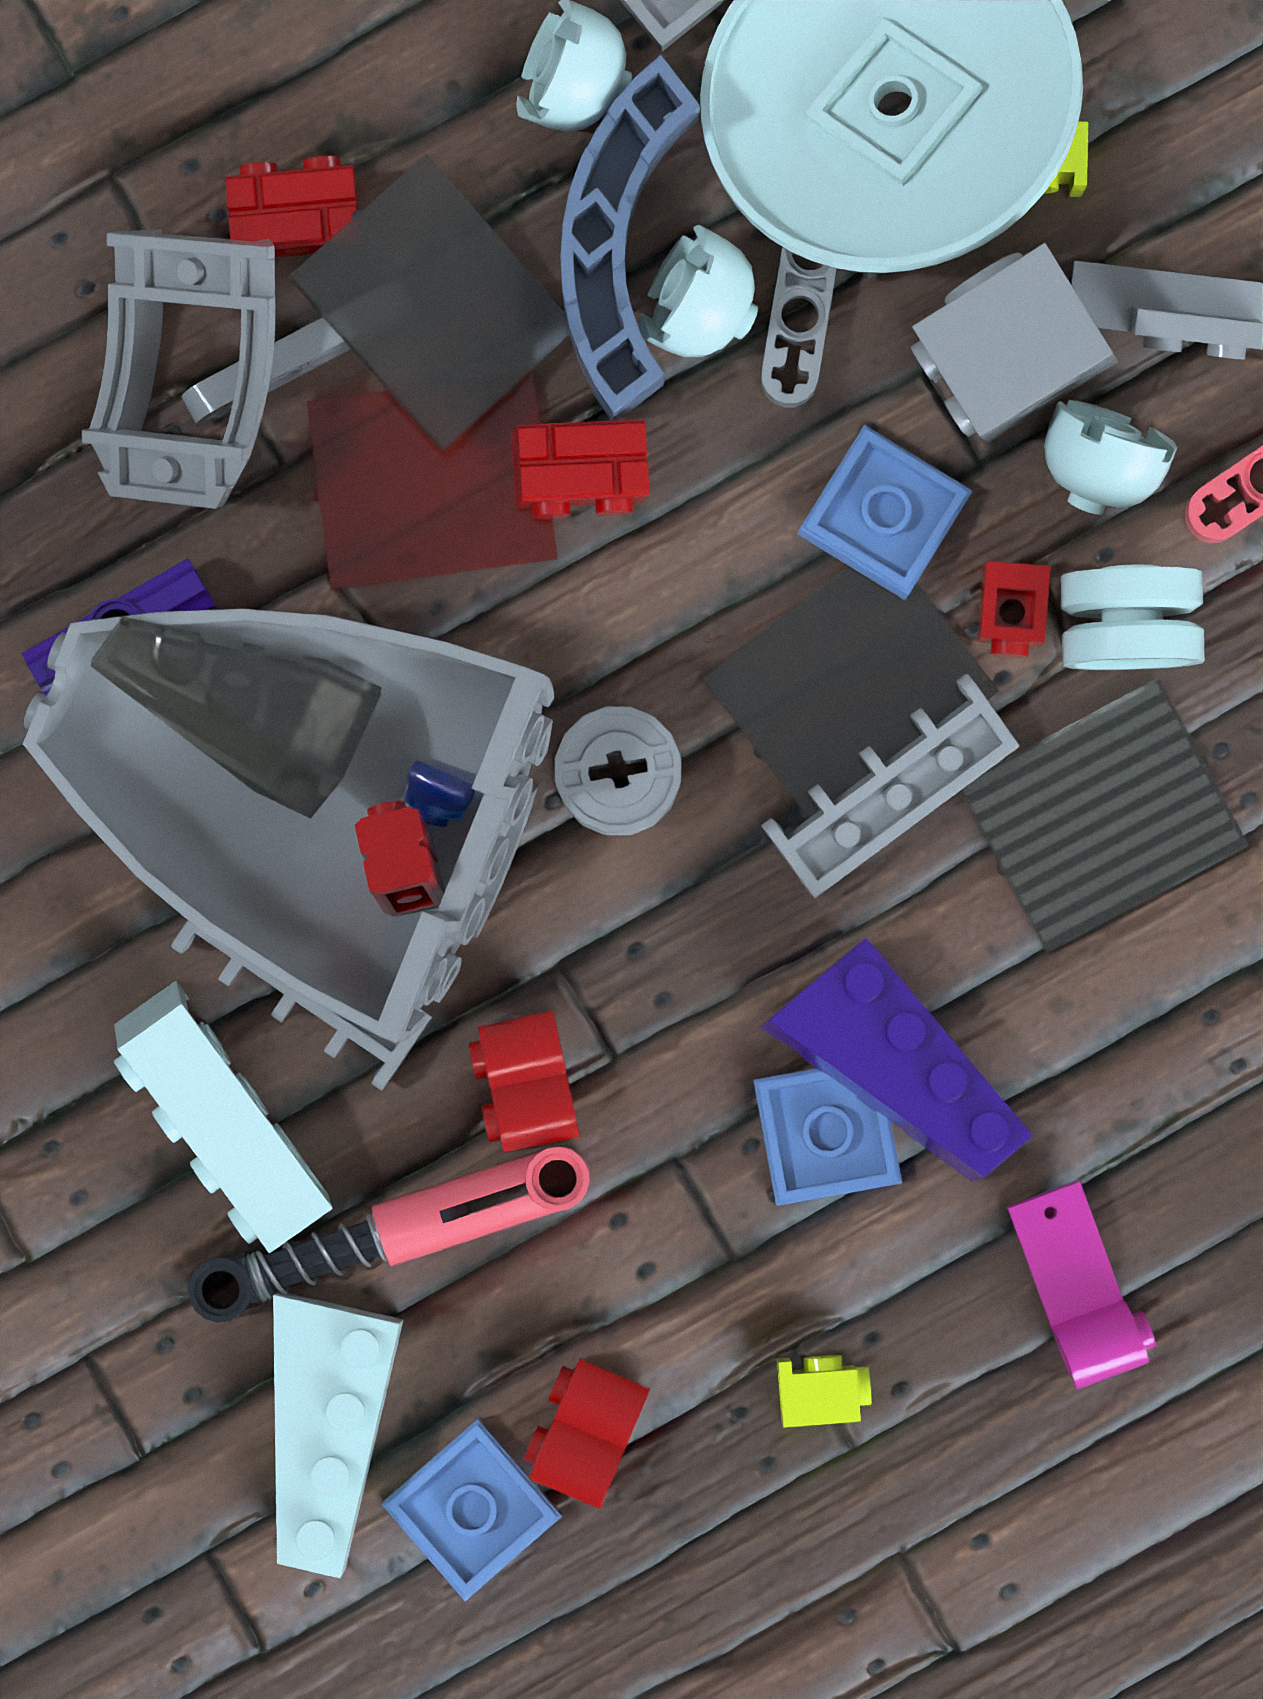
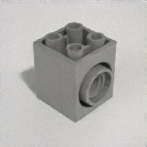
M1046 243L1025 256L1020 252L1013 253L979 271L945 297L946 305L912 326L920 341L910 348L930 380L933 379L937 383L944 378L954 395L945 400L944 403L963 434H967L970 437L978 433L979 437L988 443L1118 362Z

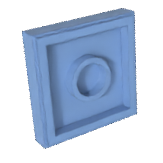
M864 425L801 525L797 535L903 600H906L971 495L972 490Z
M811 1069L753 1080L776 1206L902 1183L891 1120L878 1111L875 1112L857 1099L854 1093L819 1069Z
M479 1418L381 1503L464 1601L470 1598L562 1517V1513L537 1484L529 1479L530 1476Z

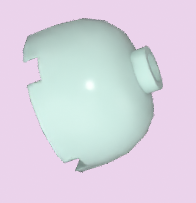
M560 0L558 3L564 13L562 16H558L549 12L532 43L521 78L526 80L533 78L529 99L517 95L516 106L519 117L547 128L568 132L584 130L603 118L615 99L631 83L632 73L625 70L627 56L620 32L613 23L591 8L571 0Z
M697 225L693 228L698 238L694 241L683 235L663 261L647 296L653 299L659 298L653 317L651 318L641 313L639 321V331L645 340L668 352L683 357H704L724 348L733 337L742 339L751 329L758 312V306L752 303L755 291L752 266L743 252L718 234L701 225Z
M1069 400L1067 406L1061 401L1057 403L1048 426L1044 444L1046 464L1058 484L1070 491L1067 501L1083 511L1097 515L1104 513L1106 505L1116 508H1127L1139 504L1148 498L1162 483L1178 447L1173 440L1152 427H1149L1146 437H1142V433L1138 429L1129 425L1132 418L1097 405Z

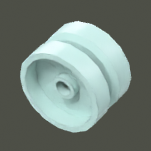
M1117 565L1102 569L1075 571L1063 574L1060 577L1062 610L1076 617L1102 618V622L1074 625L1062 634L1063 667L1085 670H1136L1201 664L1205 661L1203 628L1189 621L1163 620V616L1190 613L1203 604L1202 571L1192 568L1161 567L1158 565Z

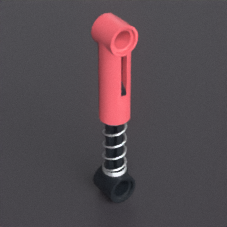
M562 1145L552 1146L372 1205V1215L368 1214L365 1222L347 1228L344 1224L340 1223L337 1231L319 1237L316 1233L312 1232L310 1240L292 1246L285 1242L283 1249L265 1255L259 1251H256V1253L252 1252L251 1255L243 1251L231 1256H216L199 1265L191 1275L188 1285L189 1301L195 1312L206 1320L217 1323L231 1321L246 1311L261 1307L262 1302L266 1301L267 1298L271 1300L276 1291L287 1295L291 1286L306 1281L311 1285H315L318 1277L333 1272L343 1276L346 1268L360 1263L371 1267L374 1259L381 1257L384 1261L388 1260L392 1267L562 1210H568L579 1204L587 1193L590 1183L589 1166L583 1156L574 1149ZM551 1160L566 1161L573 1166L576 1172V1185L565 1196L550 1195L543 1189L540 1183L541 1169ZM526 1183L529 1194L469 1213L466 1202ZM215 1271L229 1272L239 1283L240 1292L238 1299L231 1306L217 1305L207 1294L206 1285L208 1278Z

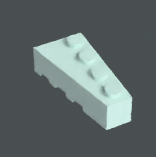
M176 980L114 1024L117 1049L121 1053V1056L116 1058L114 1063L135 1092L145 1086L153 1096L159 1107L153 1110L152 1114L173 1143L182 1137L185 1139L197 1156L190 1161V1165L208 1191L213 1193L221 1188L234 1205V1208L227 1212L241 1236L249 1244L258 1238L266 1250L271 1253L330 1211L332 1205L329 1195L282 1128L277 1123L272 1125L266 1116L269 1113L246 1077H243L241 1073L236 1075L229 1067L231 1061L222 1048V1043L208 1024L205 1025L203 1022L197 1024L191 1016L186 1002L190 998Z
M278 1291L273 1295L277 1564L341 1578L347 1565L403 1319L291 1293L286 1295Z

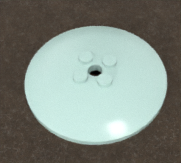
M734 0L717 27L703 70L700 105L704 140L713 167L725 191L736 207L757 229L787 250L813 262L857 272L888 273L920 269L952 260L983 246L1019 220L1043 195L1062 166L1076 133L1083 93L1082 62L1076 33L1062 0ZM891 92H904L912 98L906 111L896 116H887L877 110L880 100L885 95Z

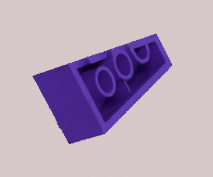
M867 938L855 945L759 1026L776 1040H781L803 1056L804 1060L813 1067L828 1074L857 1096L856 1098L875 1112L878 1111L898 1125L908 1136L971 1182L985 1178L1033 1136Z

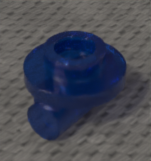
M417 760L409 770L407 776L408 786L403 800L413 809L419 810L426 824L447 827L449 820H462L464 818L466 807L472 801L475 790L472 789V783Z

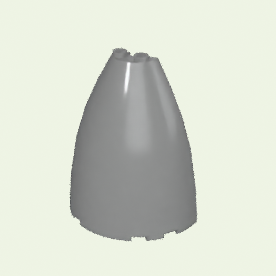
M251 609L154 612L70 623L67 633H61L56 638L49 653L48 668L56 671L53 685L47 695L37 693L26 711L24 727L28 729L23 745L74 810L136 877L202 933L303 997L366 1030L397 1044L410 1038L424 1024L426 1014L420 1012V1008L423 1005L428 1006L432 1000L440 1003L458 975L461 967V958L456 956L455 953L460 944L467 945L472 937L478 938L516 853L538 786L533 785V779L528 777L531 764L538 766L543 761L548 751L553 720L541 715L542 705L549 707L554 699L553 685L550 679L544 674L451 643L327 615ZM401 800L405 801L406 807L411 806V808L419 810L432 833L438 858L437 866L441 871L445 893L439 906L392 917L383 912L369 891L363 866L365 859L360 852L354 825L360 821V818L368 817L367 809L384 802Z

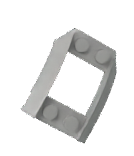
M162 229L107 233V246H114L115 282L108 284V331L105 364L96 409L90 428L82 430V443L92 444L104 468L98 474L109 496L213 509L223 507L250 458L262 419L270 382L275 341L274 244L269 238L255 242L162 234ZM163 302L241 309V341L237 382L223 440L142 431L150 405L162 339Z

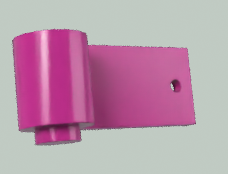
M1075 1180L1006 1206L1063 1362L1075 1389L1079 1390L1148 1364L1149 1359L1146 1350L1156 1347L1152 1330L1144 1312L1139 1311L1132 1314L1122 1298L1081 1182Z

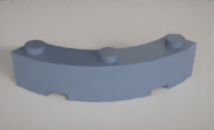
M662 55L640 72L615 99L608 109L607 115L595 131L576 169L569 190L562 225L561 279L563 305L569 335L579 365L594 396L611 421H618L664 386L665 374L650 353L639 331L629 300L625 272L626 243L638 199L662 157L699 120V103Z

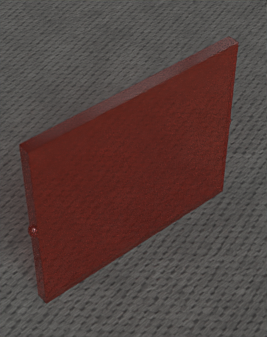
M533 371L307 401L318 489L315 491V499L320 503L332 590L558 560L553 520L533 518L532 508H516L512 432L517 425L540 424Z

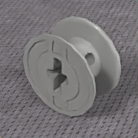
M606 706L582 716L564 734L555 755V783L565 808L582 826L603 835L630 836L654 826L671 809L681 783V756L672 734L654 716L633 707ZM613 755H621L624 764L631 765L645 762L647 765V772L627 776L629 786L624 788H615L613 780L609 778L591 781L589 778V771L609 767L607 758Z

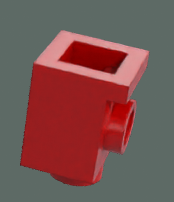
M986 561L981 571L982 583L977 642L991 643L990 655L1027 658L1029 656V646L1041 647L1045 643L1051 566ZM1006 602L1018 604L1022 609V620L1013 625L1005 623L999 613L1002 604Z

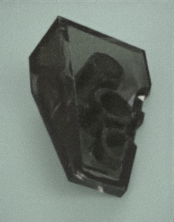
M122 616L92 657L90 666L251 790L311 819L342 781L381 696L382 687L326 659L303 655L302 663L275 658L264 655L265 646L243 642L242 650L205 643L199 632Z

